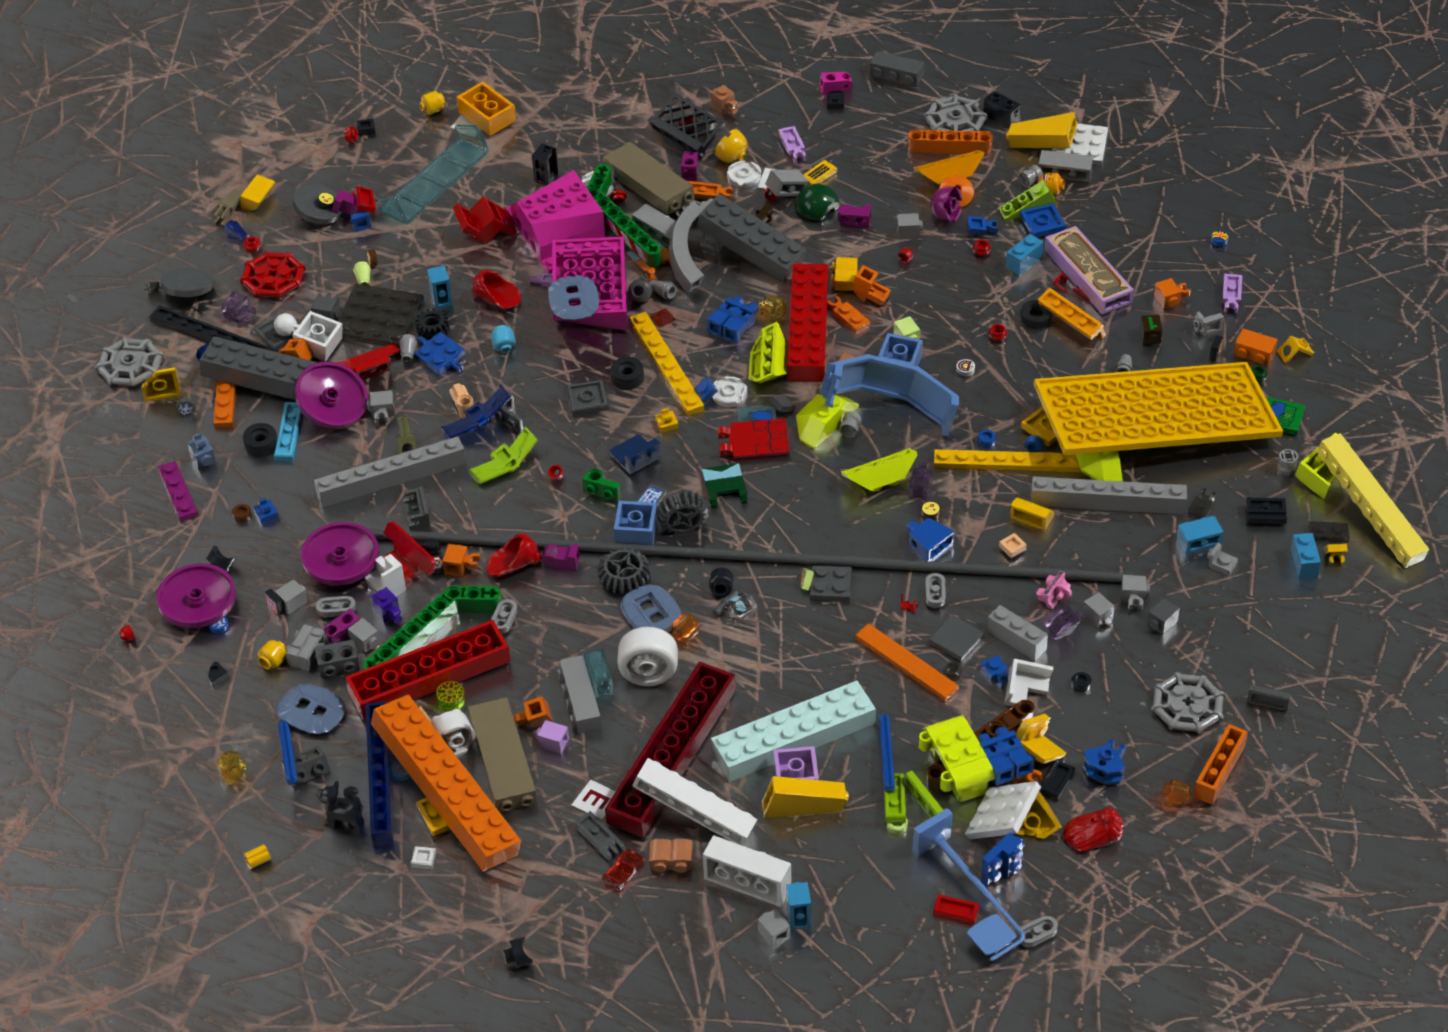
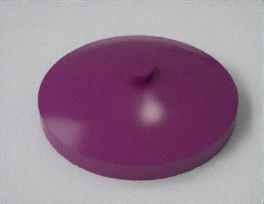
M335 362L312 364L300 374L296 382L294 394L300 411L310 421L319 426L329 429L350 427L362 418L367 409L368 391L363 380L353 370Z
M350 522L331 523L315 530L305 540L301 549L302 565L306 573L314 580L327 585H346L364 578L376 566L375 559L379 557L378 542L373 533L362 525Z
M203 563L183 566L173 571L161 582L157 591V604L161 615L168 622L184 628H200L219 621L232 609L236 599V589L231 576L218 566Z

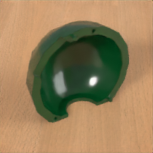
M816 183L807 185L798 193L795 207L797 212L803 217L821 221L826 217L827 212L831 208L836 211L840 207V202L837 194L829 186Z

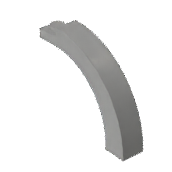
M712 198L706 202L702 201L699 205L695 202L691 203L679 216L669 243L670 264L676 279L687 293L700 286L704 274L697 268L690 256L687 240L688 233L697 224L699 214L713 200Z

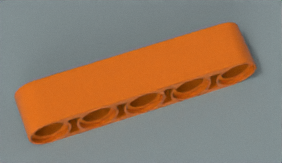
M912 130L908 134V150L913 153L965 154L980 150L985 155L992 151V134L986 131Z

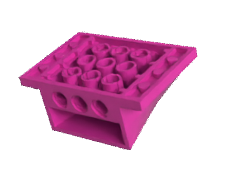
M574 170L511 206L506 207L513 224L546 273L552 274V240L605 237L603 211Z
M624 236L552 240V281H557L560 277L566 278L577 275L589 277L590 280L594 281L599 297L598 309L592 316L578 320H563L553 313V321L628 330ZM571 287L566 289V292L576 293L578 288ZM580 300L569 301L570 306L581 304Z

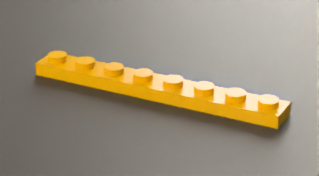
M643 312L630 316V324L687 416L704 411L703 402L648 314Z
M935 449L934 468L1081 472L1076 454Z

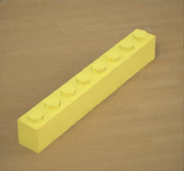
M1341 433L1322 440L1317 450L1320 459L1325 462L1330 472L1335 475L1342 488L1351 496L1352 501L1357 504L1364 517L1370 521L1374 530L1379 533L1386 546L1395 554L1397 560L1401 562L1404 568L1423 561L1430 549Z

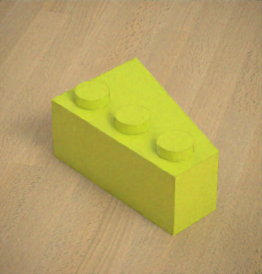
M1316 448L1300 462L1295 477L1324 499L1335 475L1330 472L1325 462L1320 459L1317 453L1318 448Z

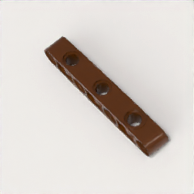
M1021 700L999 714L974 734L977 739L979 735L984 733L988 734L990 738L996 737L995 731L1003 726L1009 732L1014 730L1017 733L1023 720L1034 717L1035 705L1030 700ZM941 759L927 768L926 785L929 790L934 792L941 790V774L947 771Z

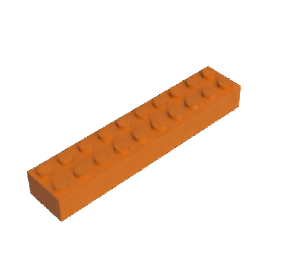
M409 694L375 708L371 725L480 869L484 872L518 856L522 842Z

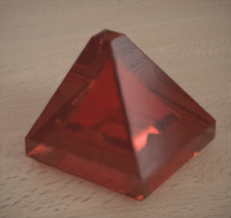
M666 308L650 315L659 327L675 321L674 316Z

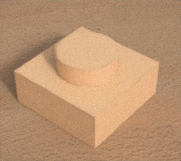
M1015 533L999 541V547L1010 558L1025 551L1027 544Z

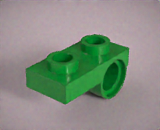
M590 469L582 478L583 492L619 501L621 497L620 483L604 479L603 472L600 469Z

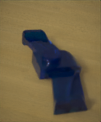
M499 385V389L483 406L478 401L464 411L466 417L446 426L442 425L441 429L448 439L473 429H483L491 423V418L511 399V396L502 385Z

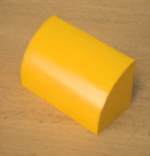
M257 174L240 196L241 208L248 211L256 210L274 187L275 181Z
M1018 497L1014 499L1010 507L1011 519L1044 531L1054 517L1053 510Z

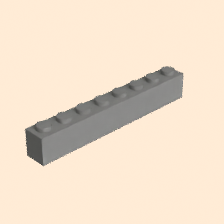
M457 436L315 479L316 493L322 508L465 465V452Z
M1033 476L1031 502L1043 507L1185 515L1187 485Z

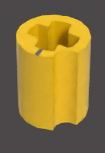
M264 844L243 854L250 869L271 860V856Z

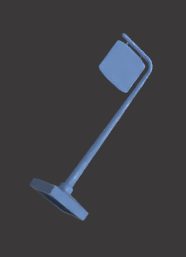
M947 808L914 828L912 852L916 857H919L935 846H939L1020 933V939L1012 943L1016 938V934L998 914H993L983 919L968 930L967 935L985 955L988 956L995 953L990 958L991 961H994L1020 945L1024 941L1025 934L945 841L951 837L953 813ZM1008 944H1011V945L1008 946L1007 948H1005V949H1003L1002 951H1000L999 953H997V951L1001 950L1002 948H1004V947L1007 946Z

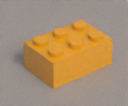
M483 81L457 96L458 112L489 136L516 121L515 105Z

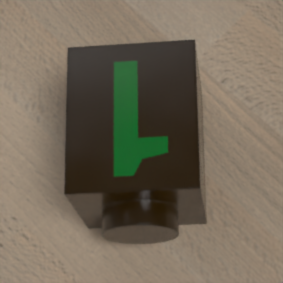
M1160 315L1141 316L1140 332L1143 344L1161 343L1162 325Z

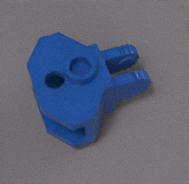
M1109 739L1106 745L1087 749L1084 753L1085 762L1083 763L1087 776L1105 785L1120 784L1124 777L1125 769L1121 758L1125 753L1126 745L1121 744L1116 751L1113 749L1115 740Z

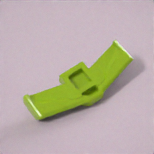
M525 427L510 448L505 443L490 454L491 461L469 469L468 473L478 484L487 482L505 473H512L519 468L522 460L538 440Z

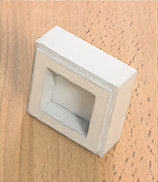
M415 846L411 867L432 870L436 848Z

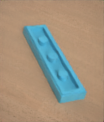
M285 402L274 452L275 461H293L303 415L295 402Z

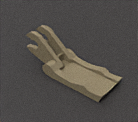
M233 189L218 201L217 207L219 208L214 214L218 218L214 223L218 224L224 218L220 224L226 225L231 212L235 211L236 207L240 204V196L244 191Z

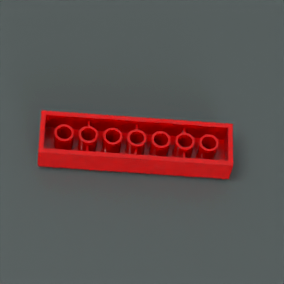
M793 264L788 381L823 382L826 358L828 264Z
M490 620L346 676L347 689L364 720L373 716L375 708L408 694L415 700L435 692L438 686L444 682L447 685L449 684L447 681L461 682L511 662L510 651L494 620Z

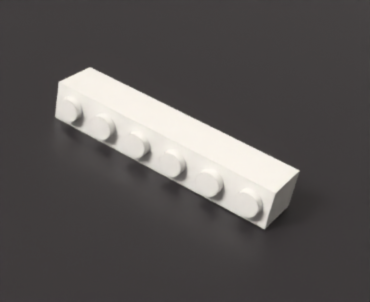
M647 758L633 783L634 788L725 839L742 846L757 821L750 813L736 808L732 803L720 799L713 792L704 790L695 782L686 780L677 772L670 771L659 762Z

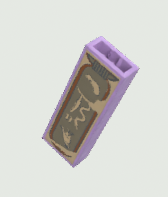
M1076 226L1045 237L1044 251L1069 279L1081 288L1090 299L1089 301L1101 314L1132 303L1134 289Z

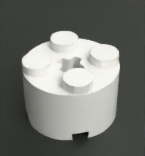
M454 709L431 719L433 727L457 757L467 753L472 742L473 744L476 742V734L467 716L460 709Z

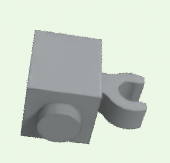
M392 390L370 392V400H367L368 411H372V417L375 419L376 424H378L379 418H385V422L388 423L389 417L395 416Z
M1122 575L1121 603H1128L1129 610L1132 609L1133 604L1139 605V610H1142L1146 596L1150 595V584H1146V576Z

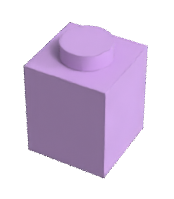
M545 720L542 727H539L536 732L538 747L562 754L569 740L568 727Z

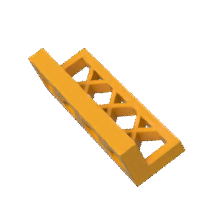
M1050 287L1037 299L1038 304L1090 340L1095 336L1101 339L1106 336L1101 322Z

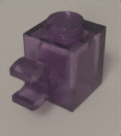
M234 291L222 304L224 318L238 323L243 318L251 321V314H257L256 308L250 306L248 296Z
M919 462V468L914 467L909 482V497L928 499L932 486L933 471L926 470L927 463Z
M1069 606L1055 611L1045 625L1055 640L1071 635L1080 624V620L1084 619V616L1080 611L1074 613Z

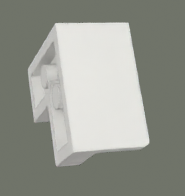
M391 554L384 558L382 556L376 558L377 570L365 576V581L376 592L387 587L395 596H398L406 591L402 564Z
M1014 659L1009 670L1004 705L1013 706L1021 700H1027L1028 692L1047 695L1053 667Z

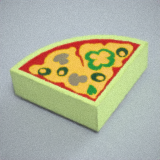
M803 568L801 588L804 590H809L814 572L810 569Z

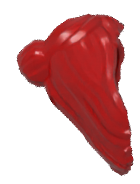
M482 270L473 278L471 294L474 298H481L502 309L513 308L520 304L521 295L517 286L504 280L497 272Z
M519 533L509 539L502 548L490 555L486 570L492 577H499L528 564H538L542 559V555L538 552V547L534 540L527 534Z
M1109 807L1084 814L1067 822L1064 827L1063 839L1071 848L1078 852L1107 846L1122 838L1123 820L1116 810Z

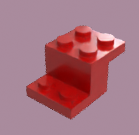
M484 196L470 210L458 203L453 207L456 214L455 218L461 225L460 229L465 234H471L477 241L481 240L487 244L499 231L503 234L507 233L512 237L517 233L507 210Z

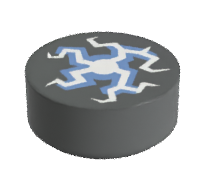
M181 398L176 402V411L181 416H189L195 410L194 402L190 398Z

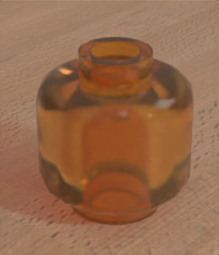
M683 613L671 624L673 630L671 635L678 642L682 640L687 643L700 632V622L691 613Z
M1171 779L1169 782L1166 781L1161 791L1164 803L1178 809L1184 808L1186 804L1190 805L1194 795L1191 792L1190 784L1177 779Z

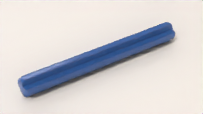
M880 714L878 716L883 785L886 792H893L895 790L890 719L888 714Z
M284 720L279 722L277 726L285 780L288 785L296 784L298 780L288 722Z

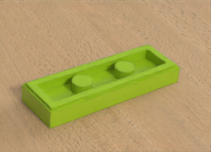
M912 770L907 772L905 775V787L927 815L932 818L942 812L941 806Z
M894 773L895 790L893 792H886L884 790L885 822H906L904 773Z

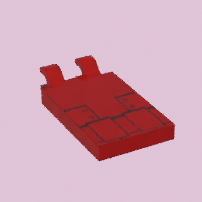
M786 418L730 423V428L725 426L718 427V439L729 438V444H719L720 456L733 455L734 460L790 455Z

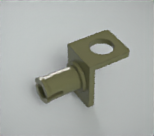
M408 416L398 417L399 434L396 436L399 454L404 453L402 447L406 443L411 444L413 450L417 449L415 433L410 432Z

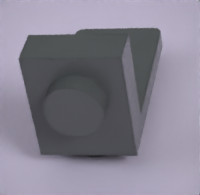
M507 391L493 403L494 416L496 419L509 425L510 428L521 433L523 431V421L521 417L511 411L515 407L514 394Z

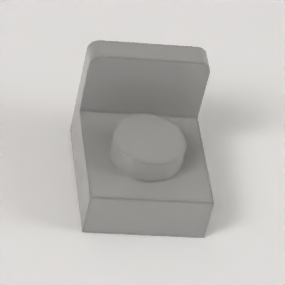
M1200 311L1196 312L1194 327L1196 330H1199L1202 336L1222 331L1224 316L1218 313L1204 318Z
M1217 543L1208 552V568L1230 576L1238 564V558L1222 552V544Z

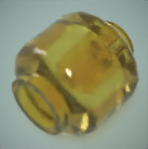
M772 295L764 297L759 304L760 314L764 318L771 320L781 319L786 313L784 300Z
M233 750L225 751L217 759V768L224 779L234 781L244 775L246 764L240 753Z

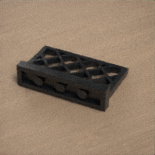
M676 93L671 96L655 117L651 116L648 119L653 130L690 152H698L700 158L707 154L705 152L706 148L726 125L724 121ZM676 99L680 101L681 106L672 108V104ZM684 109H693L692 114H684ZM681 110L682 116L673 118V112ZM670 113V119H661L664 114ZM698 116H705L706 121L697 122ZM694 118L693 124H685L686 119ZM682 121L683 126L675 128L674 122ZM709 124H719L715 129H709ZM706 125L707 131L698 133V127ZM695 128V134H686L687 129ZM707 135V139L703 144L699 142V137Z

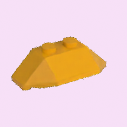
M976 150L916 166L914 171L938 185H941L942 181L951 175H960L967 178L973 175L984 156V152Z

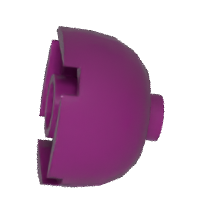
M946 186L934 193L930 200V207L938 219L949 222L958 219L962 210V206H959V200L962 201L960 190L957 187Z

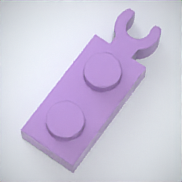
M795 126L778 129L779 137L788 156L793 155L795 163H797V158L799 157L806 161L805 146Z
M1224 274L1222 304H1225V313L1228 312L1229 308H1233L1235 314L1238 312V307L1241 304L1242 275Z

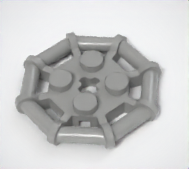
M958 94L940 100H933L929 110L924 113V120L928 122L932 130L958 131L959 129L968 128L960 131H980L983 123L988 119V115L984 113L978 100L958 96ZM934 119H938L939 123L936 124Z
M123 337V340L101 350L102 354L98 364L95 366V370L105 378L108 385L136 387L137 384L149 379L158 370L164 355L152 344L150 339L140 340ZM150 360H153L152 366L148 365ZM106 369H112L114 372L110 374ZM119 376H128V377H130V378H118V377H119Z
M1175 672L1172 677L1160 684H1155L1153 687L1154 698L1151 711L1153 714H1157L1172 731L1178 729L1194 731L1198 734L1202 733V730L1223 719L1222 710L1225 694L1219 691L1205 675L1195 676ZM1183 682L1194 683L1197 686L1183 685ZM1177 684V685L1173 688V690H1171V691L1166 690L1167 688L1171 687L1172 685ZM1203 687L1207 689L1212 695L1207 696ZM1162 697L1168 699L1167 704H1161ZM1184 702H1191L1190 706H1186V703ZM1211 703H1215L1213 711L1208 709V705ZM1166 712H1172L1174 718L1172 719ZM1202 716L1203 718L1205 716L1208 717L1201 722L1199 721V718Z

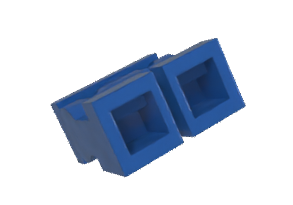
M735 296L733 299L727 297L725 303H722L719 309L715 310L707 318V331L719 337L723 336L724 339L738 344L743 333L755 323L758 305L753 302L744 305V300L739 296Z
M1003 726L995 731L996 737L990 738L986 733L978 736V741L993 767L996 786L1013 780L1014 776L1019 778L1033 772L1034 759L1030 754H1027L1021 741L1016 737L1014 730L1009 732Z

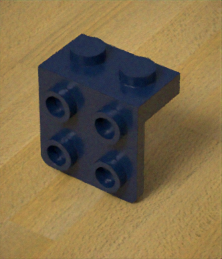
M635 435L610 449V455L631 475L661 458L660 442L656 438L647 442L641 435Z

